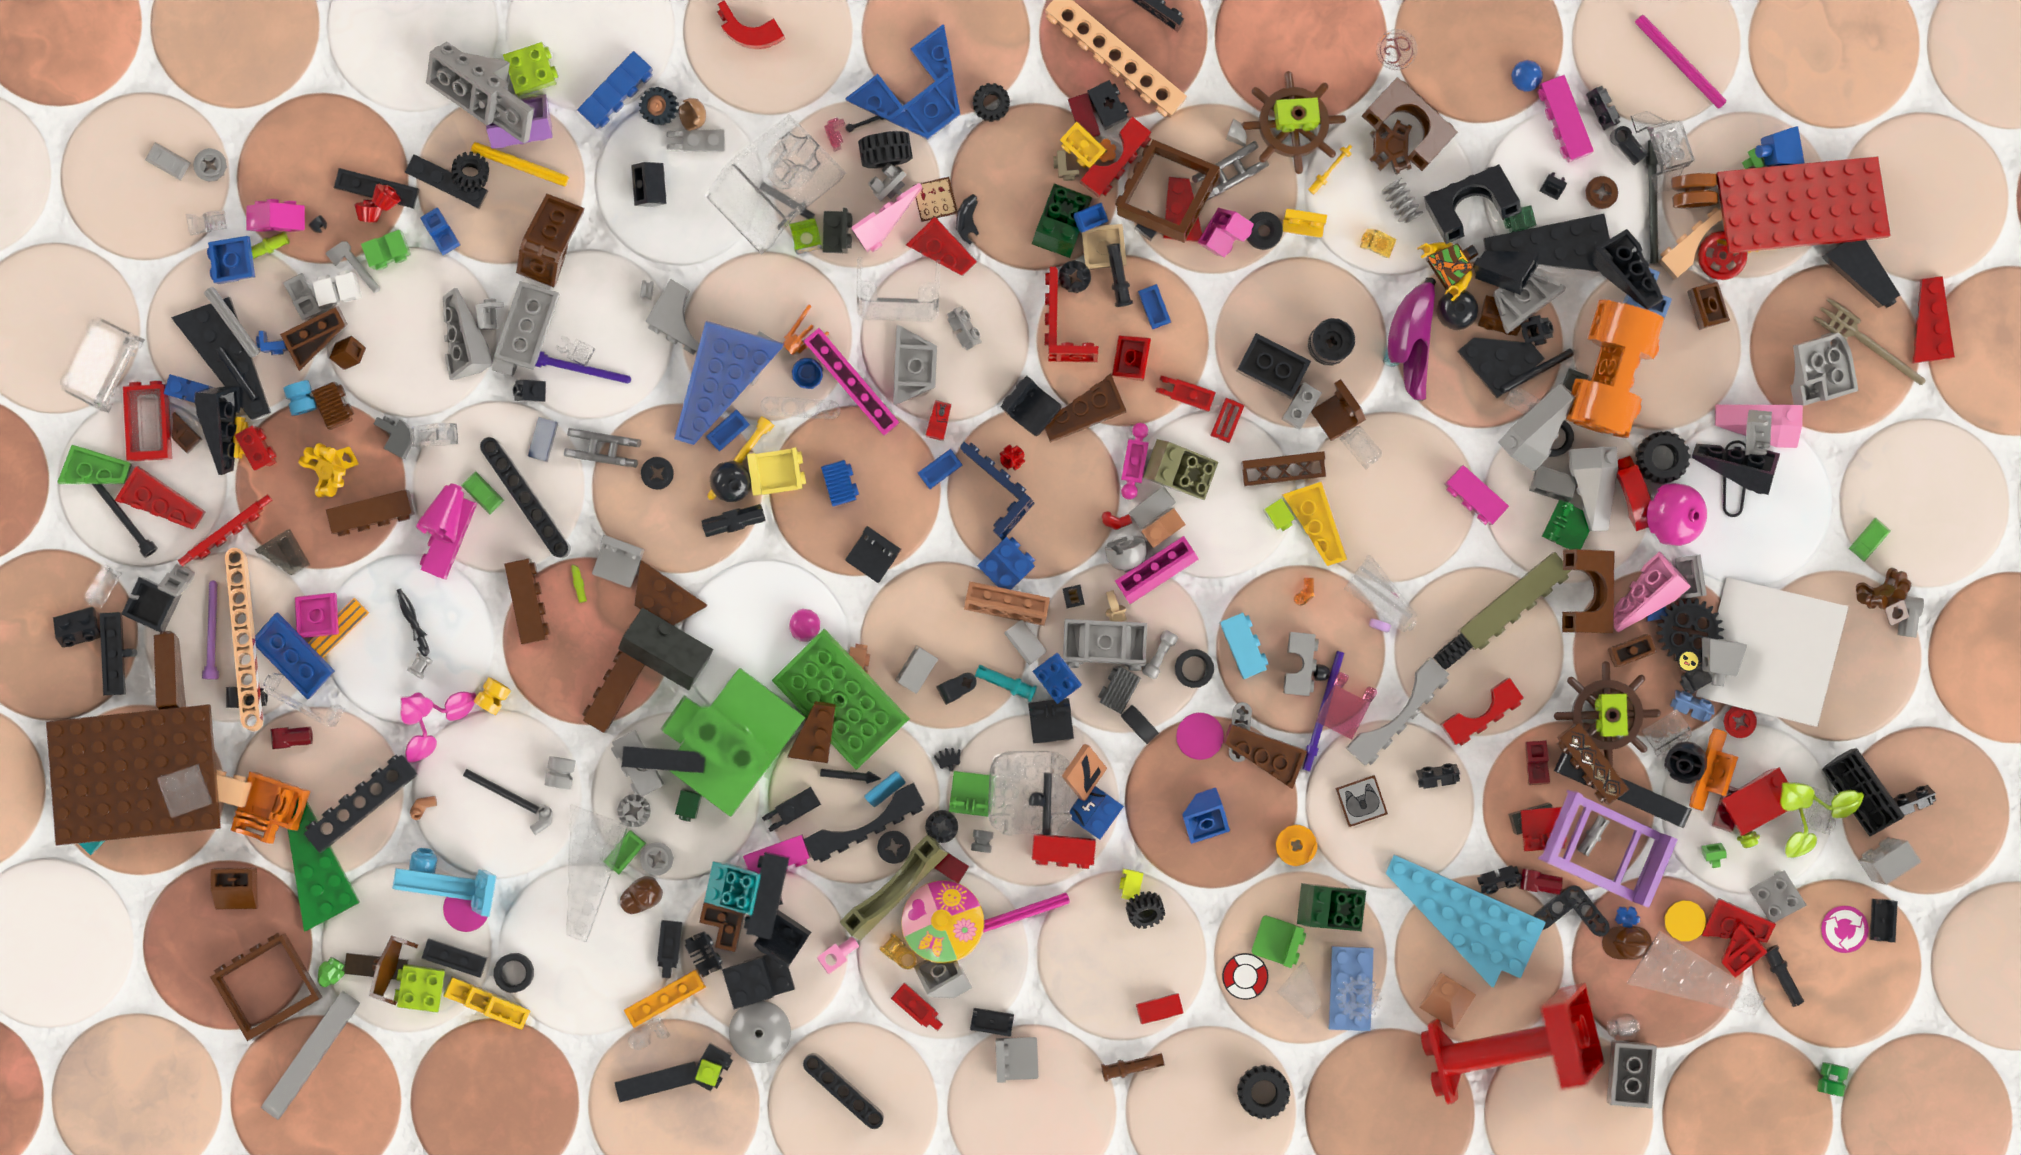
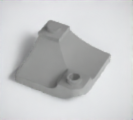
M1828 333L1821 335L1820 338L1793 345L1795 375L1793 385L1790 386L1794 405L1805 406L1858 391L1852 353L1846 339L1841 334Z

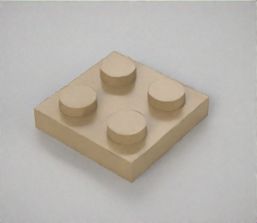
M1122 224L1097 226L1082 233L1085 265L1089 269L1111 267L1107 245L1120 243L1123 266L1127 265Z

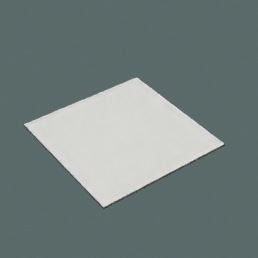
M1727 577L1718 609L1719 615L1716 617V620H1723L1722 623L1718 624V627L1724 628V631L1719 632V635L1723 636L1724 639L1718 640L1747 644V648L1737 676L1726 675L1724 687L1711 685V683L1697 690L1696 697L1818 727L1849 606Z

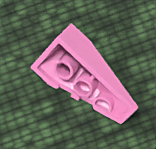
M920 183L896 198V202L893 203L892 201L885 204L879 210V214L876 215L873 212L851 227L854 235L866 252L870 250L874 252L882 246L881 242L885 240L922 190Z
M1715 405V426L1746 436L1749 410L1772 412L1770 446L1776 448L1798 447L1802 429L1803 405Z
M1660 551L1640 570L1642 574L1636 582L1633 581L1629 586L1631 590L1627 596L1621 598L1615 606L1614 628L1617 632L1672 603L1691 587L1682 574Z

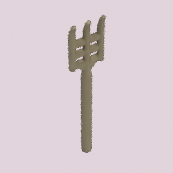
M1829 298L1827 299L1839 311L1835 315L1821 307L1820 310L1832 318V320L1828 324L1815 316L1814 319L1832 333L1841 334L1846 341L1849 336H1855L1860 342L1919 385L1925 384V378L1865 334L1858 331L1857 324L1861 322V319L1839 303ZM1842 313L1846 315L1844 320L1839 318ZM1850 318L1854 321L1851 326L1847 324ZM1836 322L1840 324L1837 329L1833 328ZM1843 327L1847 329L1844 335L1840 333Z

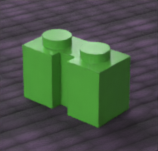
M396 230L383 237L361 244L369 267L372 269L376 268V271L387 268V264L393 261L395 263L407 260V256L411 255L401 230Z

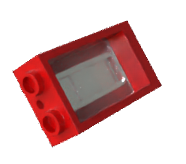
M150 381V385H142V382H130L129 386H123L126 461L172 459L169 396L164 394L166 385L162 384V381Z

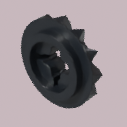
M1072 260L1066 262L1061 267L1058 280H1060L1062 287L1068 290V292L1079 293L1089 286L1091 273L1084 263ZM1077 270V278L1079 280L1072 284V277L1069 274L1072 275Z
M650 458L641 468L642 481L651 489L661 490L669 486L673 480L674 469L665 458ZM652 466L657 470L662 469L664 467L663 471L661 472L662 478L664 480H662L661 478L659 479L658 477H655L651 480V478L654 475L653 469L651 468Z
M935 811L927 818L925 825L926 833L938 843L949 842L958 832V821L949 811ZM946 818L945 826L951 830H943L938 835V827L933 823H941Z
M889 831L880 837L877 850L885 862L897 864L904 861L909 855L910 842L903 833ZM891 838H893L895 844L903 845L897 849V856H895L892 850H885V848L891 845Z

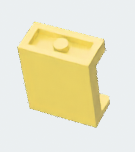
M796 447L766 453L747 454L753 496L803 489V484H806L805 472L800 471V464L803 463L802 452H798Z

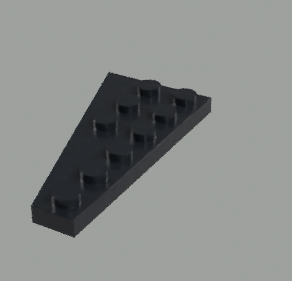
M231 297L224 298V302L239 321ZM211 303L171 317L225 387L239 386L240 407L251 420L271 414L252 357L247 354ZM223 346L258 396L257 399L252 402L217 354L216 350Z

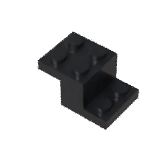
M767 954L722 969L733 1009L771 999L775 995L795 990L789 967L778 964Z

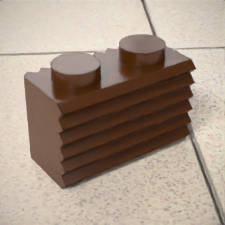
M331 382L311 391L327 429L332 430L353 421L351 415H354L350 403L346 404L343 398L346 396V393L341 384L338 385L337 382Z
M1643 634V636L1608 648V653L1614 667H1621L1657 653L1649 634Z

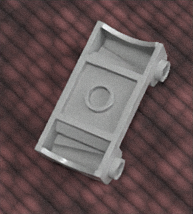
M1065 619L1063 660L1069 668H1079V664L1091 662L1125 664V666L1129 667V670L1140 671L1141 667L1146 665L1147 623Z

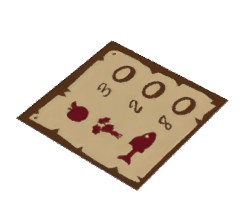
M950 177L920 183L922 190L916 196V202L921 222L932 220L934 217L941 218L957 214Z

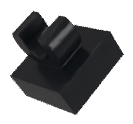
M1555 172L1548 174L1539 191L1558 200L1567 183L1564 177L1560 180L1554 177Z

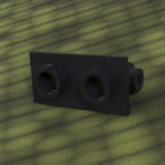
M1603 86L1596 87L1586 94L1589 104L1592 106L1598 122L1604 131L1620 123L1619 118L1621 117L1615 106L1613 105L1609 108L1607 106L1612 100L1606 88L1604 89Z
M1446 763L1439 767L1428 766L1416 770L1419 778V788L1438 787L1437 780L1441 779L1442 786L1456 784V782L1460 781V771L1457 764Z
M1929 785L1919 786L1908 793L1899 794L1893 799L1903 814L1908 815L1915 812L1914 804L1917 805L1919 810L1933 805V802L1936 801L1934 796L1936 793Z
M1510 865L1498 869L1500 877H1496L1495 871L1480 874L1481 877H1477L1478 884L1481 885V893L1493 894L1498 889L1504 887H1516L1518 883H1521V874H1519L1517 866L1513 867Z

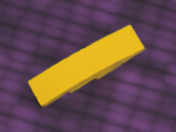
M451 976L443 994L446 998L521 1030L530 1013V1010L453 976Z

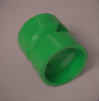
M1822 1062L1820 1074L1823 1077L1818 1081L1817 1091L1844 1097L1846 1085L1843 1081L1847 1080L1849 1068ZM1829 1075L1838 1076L1837 1081L1829 1079Z

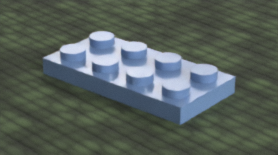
M1332 946L1329 1030L1371 1031L1374 948Z

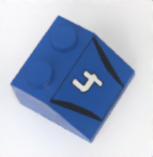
M1095 786L1085 801L1079 798L1076 800L1066 816L1101 840L1124 806Z

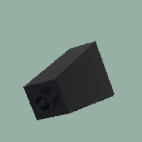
M1866 240L1844 242L1822 256L1830 266L1876 307L1885 306L1888 308L1897 302L1895 298L1899 297L1900 293Z

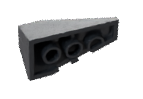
M1696 444L1691 458L1747 490L1754 491L1757 494L1769 495L1780 453L1767 450V454L1745 455V451L1741 447L1734 446V449L1725 450L1720 445Z

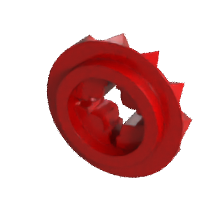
M1734 706L1725 713L1723 723L1725 730L1731 736L1746 738L1754 732L1757 719L1753 711ZM1743 716V722L1747 727L1740 725L1736 728L1737 722L1734 721L1733 717L1740 718Z

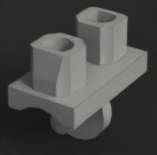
M888 162L882 169L888 177L883 182L874 177L868 183L873 190V194L880 201L886 196L892 199L896 194L901 195L900 189L905 185L901 180L906 174L899 166L896 167Z

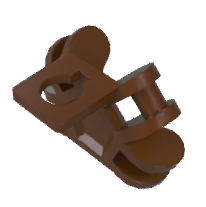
M1397 119L1393 130L1383 123L1376 131L1372 130L1370 132L1373 138V156L1369 160L1371 162L1374 161L1379 166L1378 169L1380 171L1390 162L1396 175L1400 174L1401 170H1410L1412 168L1410 160L1407 158L1409 133L1412 125L1408 124L1406 126L1401 123V120ZM1384 133L1388 134L1384 139L1381 137ZM1382 152L1388 156L1385 161L1380 156ZM1403 157V161L1397 163L1396 159Z
M1889 568L1883 585L1873 588L1864 582L1858 583L1856 585V597L1858 602L1867 605L1869 609H1874L1876 606L1884 609L1888 622L1892 626L1909 617L1904 600L1912 587V583L1907 579L1906 572H1898L1895 568ZM1893 608L1902 609L1899 617H1892Z

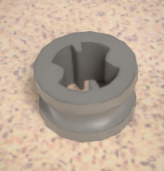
M646 280L642 281L640 294L642 299L644 297L652 299L653 281H650V283H647Z

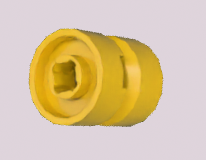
M488 677L483 685L484 691H479L473 702L486 711L497 715L502 707L501 701L506 700L511 689L497 680Z

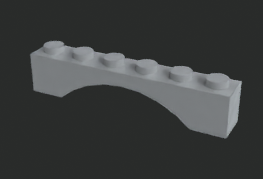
M1429 657L1415 672L1412 694L1401 713L1381 728L1359 733L1346 749L1363 765L1373 764L1379 757L1377 753L1380 749L1383 748L1385 750L1393 742L1391 737L1395 733L1399 735L1406 728L1405 722L1409 718L1414 719L1421 711L1419 707L1423 703L1428 704L1435 696L1433 692L1437 687L1441 689L1449 681L1447 679L1449 673L1434 659Z

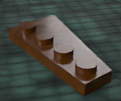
M1109 374L1104 380L1095 384L1090 390L1074 399L1072 403L1063 407L1045 428L1050 443L1126 413V408L1112 375Z

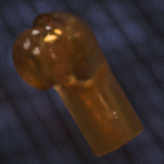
M1304 578V589L1294 596V602L1300 606L1307 604L1314 597V578Z

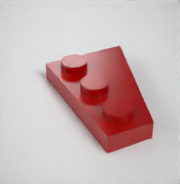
M934 217L906 244V246L961 276L965 275L978 262L937 217Z
M1718 898L1701 936L1732 938L1738 923L1741 921L1759 942L1767 943L1776 923Z

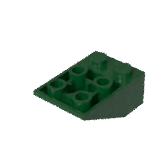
M1054 184L1036 228L1032 245L1070 258L1080 233L1074 219V214L1088 208L1092 197Z
M1301 883L1297 924L1315 928L1362 932L1366 890Z

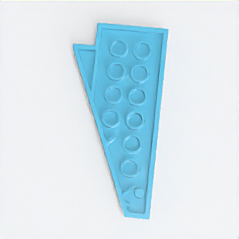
M1395 854L1393 855L1385 872L1386 875L1491 987L1494 988L1501 970L1521 979L1544 928L1545 921Z

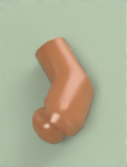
M436 796L417 799L410 809L411 818L419 820L427 807L437 806Z

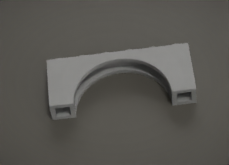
M670 279L646 322L649 324L648 328L657 334L660 331L665 333L667 340L674 344H677V342L685 345L683 349L694 355L698 351L700 343L690 334L684 314L686 299L690 291ZM760 331L757 334V336L774 340ZM760 373L750 383L751 385H754Z

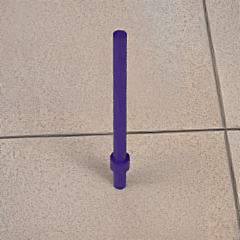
M1340 651L1336 652L1311 741L1306 747L1307 754L1302 769L1309 772L1314 757L1318 754L1319 748L1317 746L1345 654Z

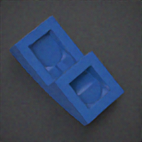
M438 207L420 217L443 256L461 245Z

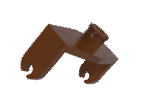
M391 935L381 957L374 961V963H377V966L372 965L375 974L369 997L396 1006L397 1001L385 998L383 995L395 973L402 944L417 948L418 944Z

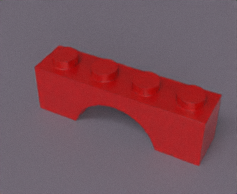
M1131 117L1119 132V137L1123 144L1121 157L1109 166L1093 164L1080 183L1098 198L1102 194L1106 196L1113 188L1111 183L1115 178L1119 180L1126 172L1123 168L1127 163L1132 164L1139 156L1136 152L1140 147L1145 148L1152 140L1149 137L1151 131L1134 117Z
M1506 678L1490 689L1492 695L1491 705L1483 715L1477 718H1467L1460 713H1455L1440 724L1454 745H1464L1471 740L1470 735L1475 732L1477 734L1483 732L1488 728L1486 724L1490 721H1499L1505 716L1503 712L1509 708L1513 711L1521 705L1520 701L1524 697L1511 678Z

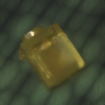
M1367 229L1362 236L1360 248L1370 250L1384 258H1389L1397 239L1379 230Z

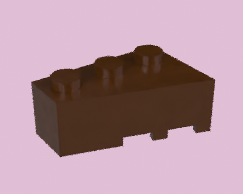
M339 306L280 335L298 370L301 371L348 324Z

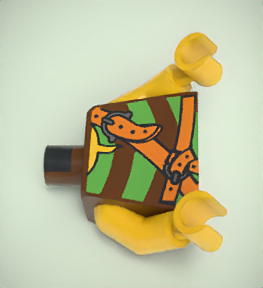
M1445 242L1424 243L1417 248V250L1422 249L1424 251V254L1420 257H1427L1426 261L1445 288V294L1451 293L1453 295L1451 301H1454L1467 288L1472 278L1471 270L1473 265L1470 260L1479 255L1476 248L1470 245L1462 250L1458 243L1453 245L1451 242L1445 244Z

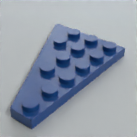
M706 321L674 439L694 445L783 348L784 343Z

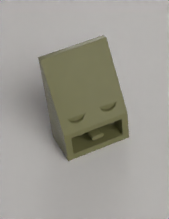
M1157 439L1143 478L1205 500L1218 461L1171 442Z

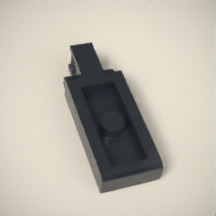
M661 920L657 961L658 966L663 967L662 978H671L672 968H677L682 932V922Z

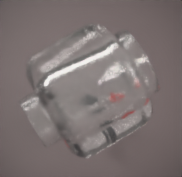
M1631 1013L1615 1014L1608 1021L1607 1030L1609 1035L1616 1041L1631 1040L1636 1037L1637 1032L1640 1030V1024Z

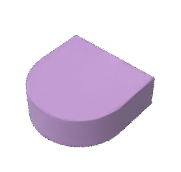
M1371 619L1369 627L1386 633L1391 628L1390 624L1376 619Z

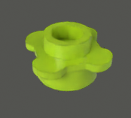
M1750 831L1743 836H1738L1737 841H1740L1743 848H1750L1759 843L1760 835H1757L1756 831Z

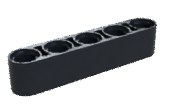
M811 1053L806 1056L803 1061V1067L808 1074L867 1127L877 1129L882 1125L884 1115L876 1105L820 1055ZM815 1058L818 1061V1067L810 1068L807 1060ZM825 1072L833 1074L834 1080L832 1082L823 1080L822 1076ZM840 1086L848 1087L849 1094L847 1096H841L838 1093ZM855 1100H862L865 1107L857 1110L853 1102ZM873 1113L878 1114L880 1121L876 1124L871 1123L869 1115Z

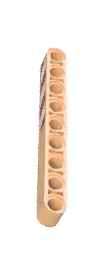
M231 548L225 554L240 720L246 729L257 731L263 725V713L248 560L245 553L240 549ZM235 554H240V561L232 563V557ZM237 574H242L243 576L240 583H234V577ZM239 594H244V601L237 604L236 597ZM246 614V621L243 624H238V617ZM245 634L248 635V642L240 644V637ZM250 655V662L243 665L241 662L243 656ZM251 675L253 678L251 684L244 685V678ZM251 695L254 696V703L247 706L245 703L246 698ZM251 716H255L257 719L256 723L253 726H248V719Z

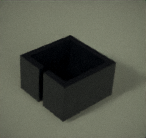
M138 577L131 594L139 596V598H129L121 615L155 631L162 632L166 630L182 595L180 594L177 597L158 589L159 584L147 578Z

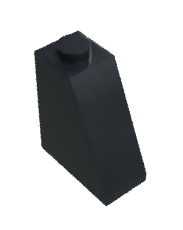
M1484 251L1482 256L1476 259L1473 269H1475V279L1520 295L1538 267V253Z

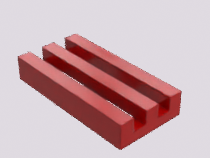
M1225 398L1210 436L1230 443L1245 405ZM1227 404H1232L1221 432L1217 434L1216 432ZM1235 406H1237L1239 409L1228 437H1224Z

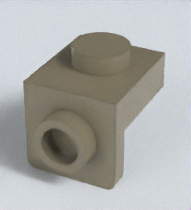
M1065 150L1057 151V156H1053L1054 169H1058V178H1063V181L1075 180V177L1079 176V170H1067Z

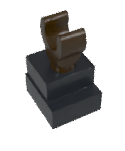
M1081 585L1062 588L1066 608L1085 605Z

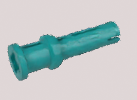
M979 665L975 677L1005 688L1013 696L1018 695L1026 698L1030 703L1037 689L1036 685L1026 684L1020 678L1015 680L982 665Z

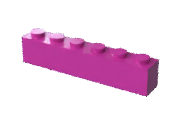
M820 328L804 340V343L884 436L900 423Z

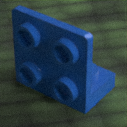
M1058 653L1032 671L1057 704L1082 686L1081 682Z

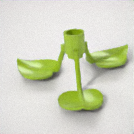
M1782 783L1781 806L1787 811L1799 809L1804 826V832H1796L1788 839L1785 847L1786 856L1794 858L1805 855L1812 851L1817 844L1816 835L1808 833L1809 829L1803 808H1809L1813 804V800H1815L1826 809L1832 810L1831 815L1834 818H1845L1852 815L1860 807L1864 797L1863 793L1852 790L1843 791L1832 799L1831 805H1827L1816 797L1813 788L1809 785Z

